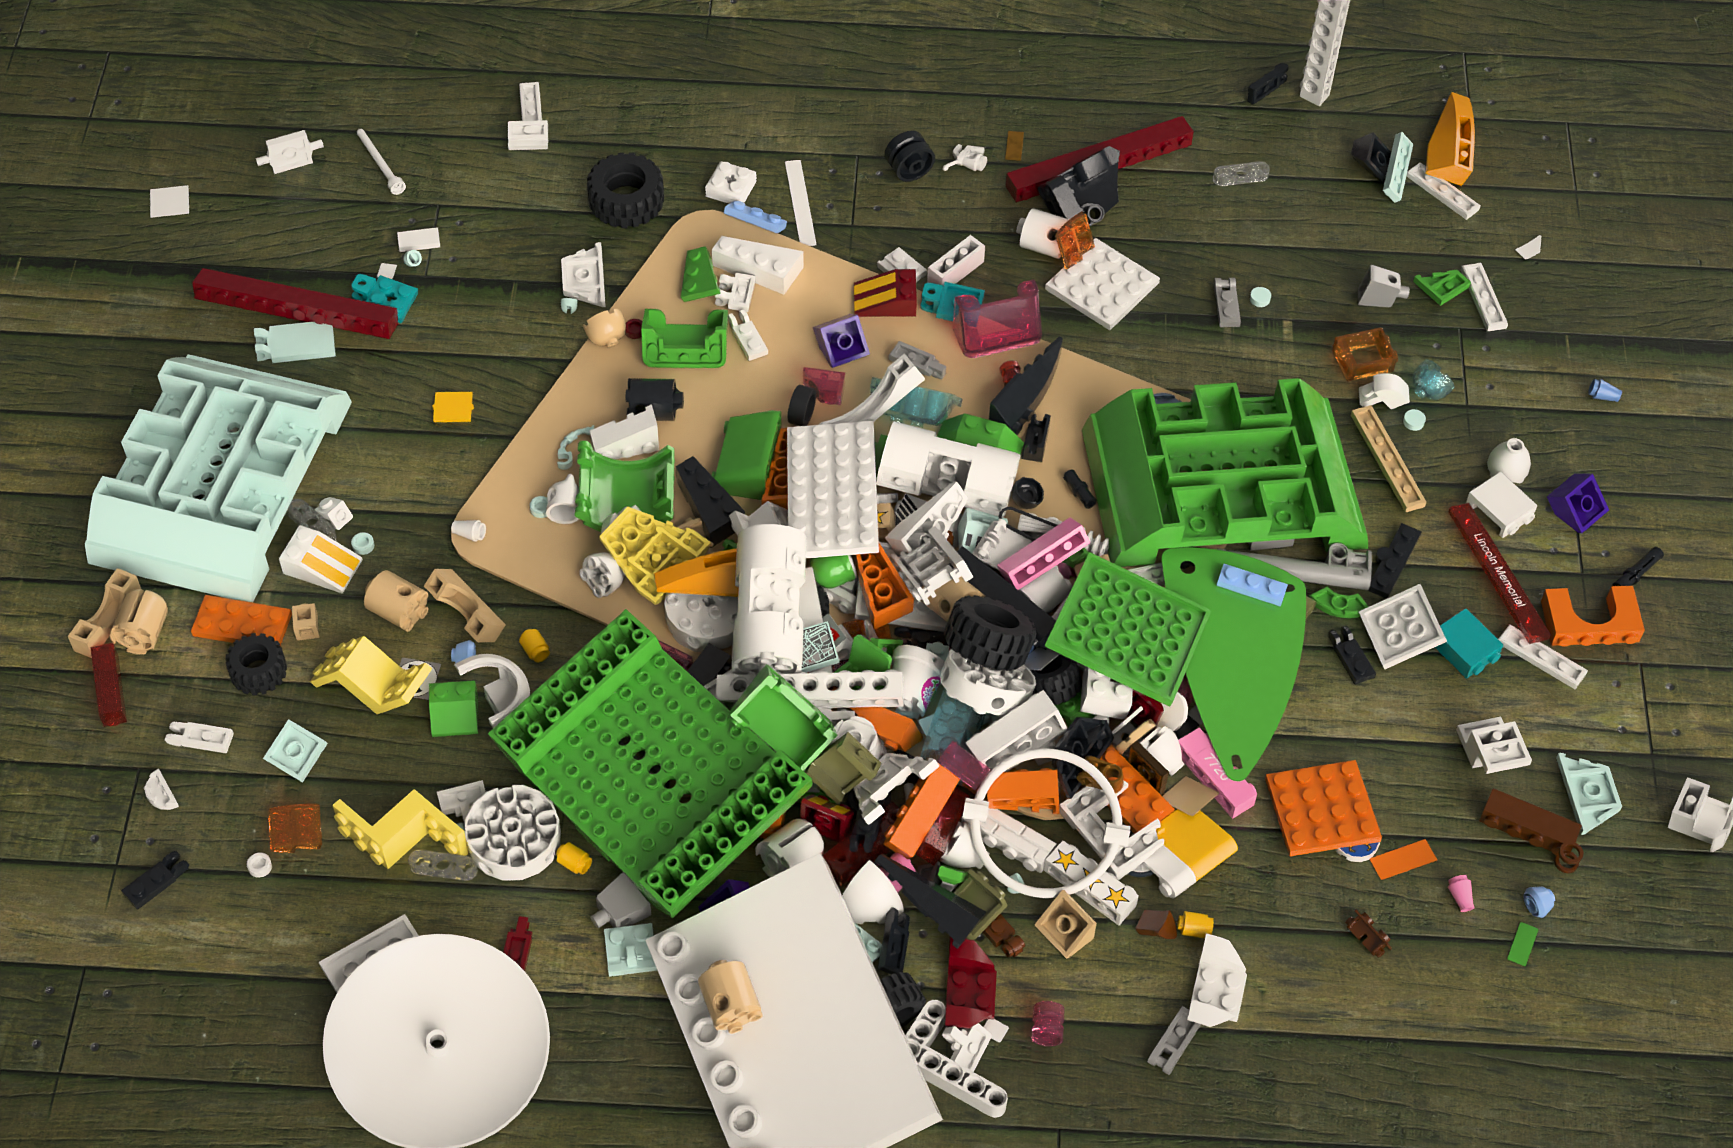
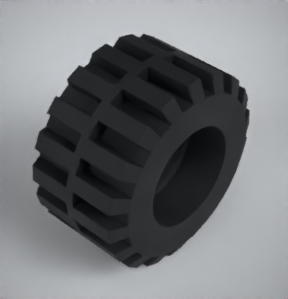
M252 633L250 637L245 635L241 637L242 640L233 642L234 647H229V654H226L225 663L233 685L235 684L236 689L242 690L244 694L251 692L252 695L257 696L258 693H262V695L267 694L266 691H273L276 689V685L280 686L282 684V678L286 677L287 664L282 647L278 641H275L272 636L266 637V634L261 633L257 636L256 633ZM259 660L266 661L260 667L247 668V666L252 662Z
M1060 654L1041 670H1030L1035 676L1036 681L1032 695L1044 690L1054 705L1074 698L1077 695L1076 693L1081 691L1082 679L1077 662Z
M907 972L892 974L880 980L901 1027H903L921 1012L925 1006L926 999L912 976Z

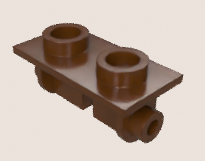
M1355 910L1357 917L1354 919L1351 916L1346 920L1347 929L1358 940L1365 934L1368 936L1362 944L1373 956L1381 957L1385 953L1383 949L1386 946L1389 950L1392 949L1388 944L1391 939L1381 929L1377 932L1371 926L1374 921L1365 912L1360 914Z

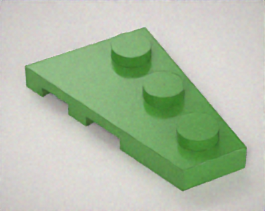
M706 246L687 251L681 298L684 302L721 294L717 285L716 275L713 271L714 267L710 253Z

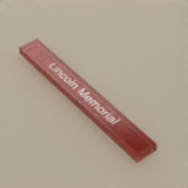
M1470 503L1450 507L1448 511L1528 643L1532 644L1548 640L1551 636L1550 632Z

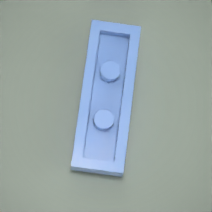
M733 201L725 206L724 214L778 234L786 228L787 221L781 219L780 216L775 214L769 215L760 208L745 206V203L741 201Z
M1223 564L1216 586L1281 607L1288 584Z

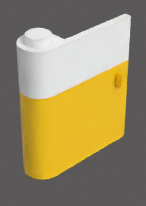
M1177 809L1160 822V828L1156 829L1158 840L1164 838V844L1142 863L1159 877L1161 893L1165 897L1174 899L1234 854L1238 847L1235 840L1201 810L1194 816H1190Z

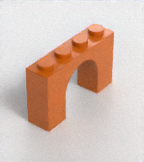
M1611 586L1606 597L1611 620L1604 624H1591L1580 619L1572 608L1568 588L1545 589L1541 604L1551 646L1633 644L1639 642L1645 629L1634 587Z

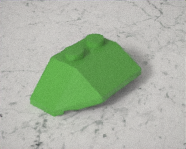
M965 413L944 420L937 435L939 438L974 447L981 443L1016 452L1020 455L1024 447V442L1006 424Z

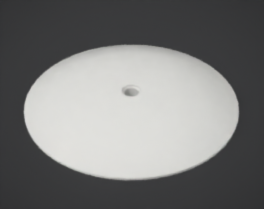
M431 934L412 937L393 943L370 956L350 974L339 989L331 1004L324 1028L323 1056L326 1073L337 1099L347 1113L364 1129L378 1138L405 1148H461L482 1141L497 1133L515 1119L527 1106L535 1094L546 1069L550 1045L549 1022L542 998L526 972L503 952L479 940L452 934ZM435 1040H440L444 1044L439 1048H434L431 1046V1043Z

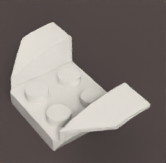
M1206 933L1187 1020L1208 1027L1228 1020L1237 1022L1247 974L1245 973L1246 968L1229 940Z

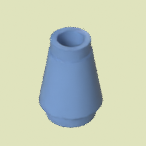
M1593 379L1588 390V395H1591L1593 399L1615 402L1619 401L1622 390L1602 379Z

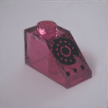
M803 368V384L816 390V398L820 403H827L829 405L842 404L845 389V372Z

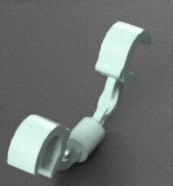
M594 425L572 431L564 437L557 454L558 459H568V461L557 462L559 469H569L573 464L572 452L566 451V445L577 439L578 435H590V430L595 429Z

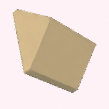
M1062 890L1039 918L1035 926L1067 959L1094 939L1097 923L1065 890Z

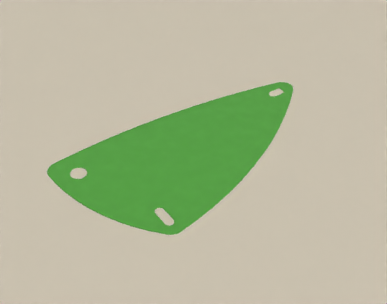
M1170 548L1162 554L1165 588L1211 610L1185 673L1203 724L1226 775L1233 781H1242L1249 775L1268 746L1283 716L1294 686L1304 641L1306 587L1302 580L1292 574L1249 556L1217 549ZM1184 561L1192 562L1195 565V571L1191 574L1182 572L1180 569L1181 563ZM1223 564H1227L1285 584H1291L1295 587V590L1285 592L1280 607L1216 585ZM1233 755L1240 757L1242 769L1233 768L1231 760Z

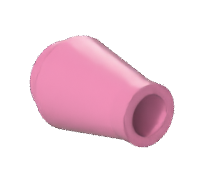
M1466 875L1449 879L1448 889L1458 904L1460 911L1467 912L1473 910L1475 907L1473 904L1471 880H1468Z

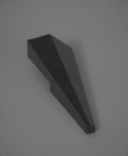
M882 853L874 862L876 866H881L889 873L888 878L891 882L896 880L903 887L902 893L925 917H930L939 924L937 929L941 933L947 932L954 940L952 945L957 949L987 913Z

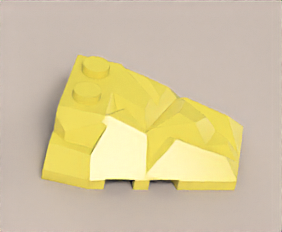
M627 507L599 536V539L614 560H616L636 591L656 605L665 600L666 593L657 592L654 573L704 556L711 542L693 529L686 528V530L673 526V522L666 521L664 523L655 520L653 515Z

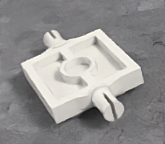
M305 130L266 141L267 155L256 158L258 166L270 163L274 174L313 163L311 157L312 150L324 148L323 142L320 139L310 143Z

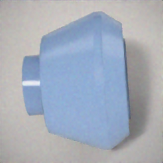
M468 640L457 644L456 648H452L451 661L456 664L476 655L475 643Z
M1543 886L1529 887L1525 890L1523 896L1527 909L1535 917H1545L1554 906V894L1550 889H1546Z

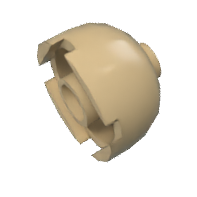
M613 309L615 313L610 314L608 310L589 318L587 326L583 324L585 333L592 343L599 346H607L608 348L614 347L619 343L618 340L623 337L626 331V323L621 310Z

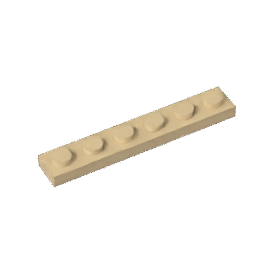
M1372 405L1352 410V419L1405 513L1425 507L1426 500Z

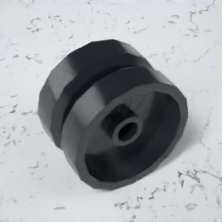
M915 130L905 131L894 137L884 151L885 159L898 178L904 182L920 179L929 172L935 162L934 152L923 136Z

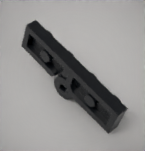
M1401 523L1389 548L1381 547L1377 550L1375 560L1379 567L1367 591L1385 599L1389 598L1422 531Z

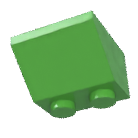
M475 681L429 683L432 737L478 734V693Z

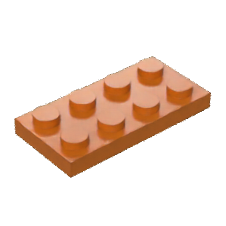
M205 595L191 633L195 637L230 643L242 640L241 637L245 635L250 637L252 633H256L259 636L262 633L266 634V637L272 636L281 646L292 611L287 608Z
M1112 745L1106 749L1100 760L1120 766L1123 772V780L1128 783V788L1118 795L1117 799L1121 809L1122 822L1126 826H1130V830L1134 834L1157 818L1161 822L1174 812L1175 809ZM1116 777L1108 778L1111 781L1118 779Z

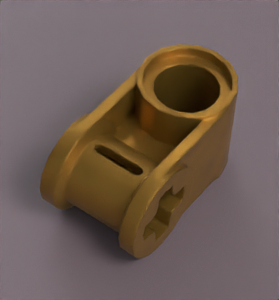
M1093 756L1085 757V760L1094 765L1107 780L1110 777L1118 778L1113 781L1108 780L1115 793L1122 790L1124 781L1120 766L1102 761ZM1084 770L1078 773L1077 780L1080 783L1103 790L1089 773Z

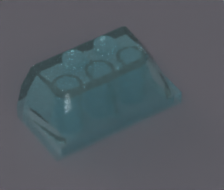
M872 377L870 385L871 394L878 387L882 379ZM916 386L883 415L891 417L890 421L903 423V420L911 421L910 425L923 428L924 424L939 427L948 419L955 406L961 407L963 399L954 394Z
M944 688L920 757L925 761H928L929 758L935 759L937 763L958 776L960 780L957 784L962 786L972 758V753L965 742L970 740L974 734L981 732L986 714H979L973 710V707L959 701L957 698L948 696L946 694L947 690Z

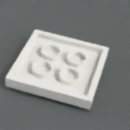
M1421 584L1359 611L1384 669L1447 642Z

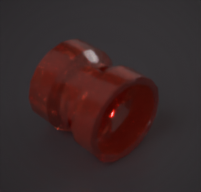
M1007 361L999 367L1004 386L1014 375L1021 372L1017 361Z

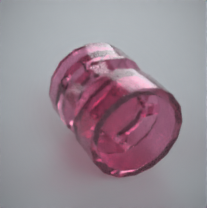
M1042 1001L1033 1005L1032 1021L1035 1025L1032 1027L1031 1040L1041 1046H1057L1063 1042L1064 1027L1062 1024L1064 1023L1065 1013L1063 1005L1052 1001Z

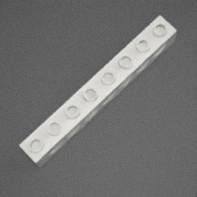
M1317 0L1319 5L1315 11L1314 17L1316 19L1311 28L1313 34L1308 43L1310 49L1306 55L1305 60H1307V63L1302 72L1304 78L1300 83V97L1319 107L1330 95L1350 0Z
M843 670L839 673H828L826 671L805 673L796 671L792 674L777 672L816 708L903 707V673L896 670H886L885 672H874L872 670L850 672ZM749 672L742 675L725 673L724 675H717L716 698L727 709L731 710L744 693V691L736 692L737 689H747L758 673ZM878 685L885 686L881 690L875 689V687ZM810 686L815 687V689L812 691L805 690L807 687ZM831 686L839 687L834 691L828 690ZM854 686H861L859 690L851 689Z

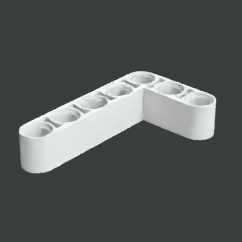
M928 1001L905 1035L912 1052L915 1053V1059L924 1079L993 1118L1002 1116L1007 1106V1093L1004 1089L930 1048L944 1026L946 1007L941 1001ZM938 1013L940 1016L934 1018L931 1017L929 1014ZM925 1032L928 1035L925 1037H920L917 1035V1033ZM928 1063H933L936 1065V1067L927 1068L925 1065ZM954 1075L958 1079L955 1081H951L947 1078V1076ZM971 1087L978 1088L980 1091L977 1093L970 1092L968 1089ZM997 1099L1001 1104L994 1105L990 1100Z

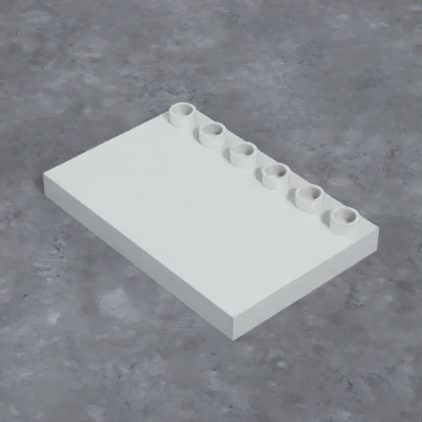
M820 853L645 940L730 1148H887L943 1120L831 870ZM719 960H726L727 962L740 961L745 964L763 1015L761 1019L743 1025L741 1031L730 1034L728 1030H716L714 1028L698 985V979L701 974L707 971L711 964Z

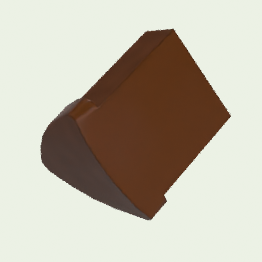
M1144 910L1135 928L1140 935L1158 936L1163 939H1175L1177 937L1176 924L1169 910Z

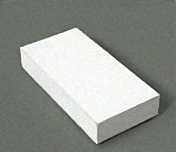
M438 228L397 232L400 252L440 247Z

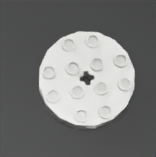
M666 593L664 601L665 619L668 629L680 645L695 652H702L708 643L719 649L728 648L733 645L734 620L738 616V597Z
M952 649L947 655L940 674L941 684L947 690L946 694L948 696L957 698L959 701L973 707V710L979 714H986L988 712L1000 718L1007 715L1014 707H1019L1028 701L1036 686L1035 676L1025 665L1011 671H1006L1005 669L1000 671L991 667L989 669L961 657V654L956 653Z
M512 785V787L500 790L496 788L487 791L473 803L465 818V838L473 863L486 875L500 880H523L539 874L553 862L556 852L560 847V822L552 801L541 791L525 785Z

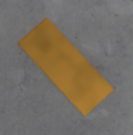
M1008 131L1005 160L1021 161L1024 132Z

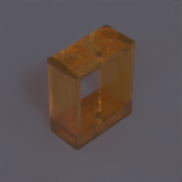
M1382 327L1335 337L1332 351L1347 382L1394 371L1396 362H1398V355L1392 349L1389 336L1385 335ZM1375 345L1382 359L1357 364L1351 350Z

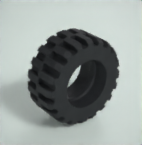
M624 152L618 153L615 156L612 154L607 156V159L598 161L597 165H594L590 170L591 172L587 177L589 207L595 217L600 218V221L603 223H610V226L616 228L617 226H621V228H628L627 226L639 227V224L643 223L644 225L648 223L650 218L653 219L661 211L664 202L663 176L659 167L650 159L647 160L645 156H636L635 153L630 152L629 154H624ZM624 186H631L639 189L638 191L631 194H617L612 192L613 190Z
M970 595L956 601L944 629L945 640L949 646H952L953 651L975 664H981L986 668L990 669L991 667L1000 671L1003 669L1006 671L1016 670L1024 665L1037 634L1034 623L1020 610H1016L1013 606L1004 604L1002 601L977 595L973 597Z

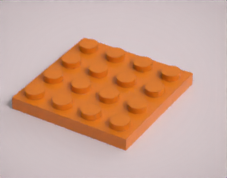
M1356 760L1266 774L1265 780L1289 857L1341 847L1381 842L1382 835Z

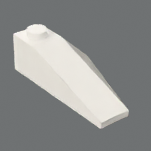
M954 481L902 520L885 537L897 556L900 557V552L902 551L907 555L923 545L924 541L922 538H930L928 530L934 526L947 540L949 536L947 532L952 522L957 520L968 499L958 482Z

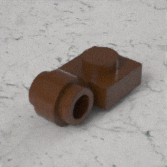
M1001 914L982 932L995 947L1003 943L1001 946L1002 951L1009 958L1011 956L1016 957L1023 952L1025 947L1024 941L1018 935L1013 936L1015 935L1014 928Z

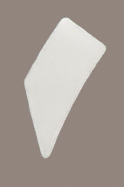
M1541 235L1515 250L1524 259L1540 253Z

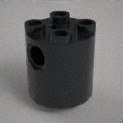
M628 378V390L626 389L625 394L626 402H629L627 415L630 413L637 415L646 411L645 407L652 405L656 421H675L676 410L683 409L684 392H680L676 388L675 379Z

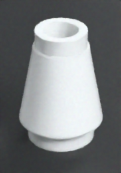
M455 520L452 523L451 531L454 534L477 542L485 537L486 525L481 523L480 520Z

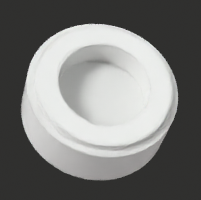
M255 853L247 860V868L252 876L264 877L271 871L272 863L267 854Z

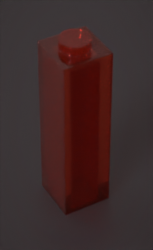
M114 643L90 647L98 712L103 726H116L120 723L127 722L119 657Z
M956 787L954 788L915 854L934 866L945 854L964 811L965 800L970 797L968 794Z

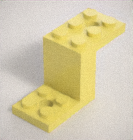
M365 636L357 639L352 638L349 642H343L337 647H331L325 654L327 659L313 671L314 677L310 683L317 688L337 680L374 713L380 714L408 704L432 668L428 664L423 663L418 666L414 665L407 670L402 669Z
M415 789L373 826L342 800L339 799L333 804L334 818L338 822L339 826L337 828L339 832L346 838L348 836L352 838L359 850L362 852L366 850L377 865L382 864L387 869L393 866L427 834L434 841H441L451 855L456 854L463 859L469 854L464 830Z

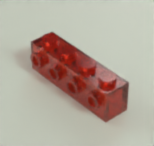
M893 801L885 807L877 840L874 841L871 853L864 851V841L860 840L858 850L850 852L849 842L851 833L823 855L835 881L840 886L845 882H851L869 860L874 863L881 853L887 854L891 850L883 845L886 839L884 834L891 824L894 825L897 819L896 815L900 809Z

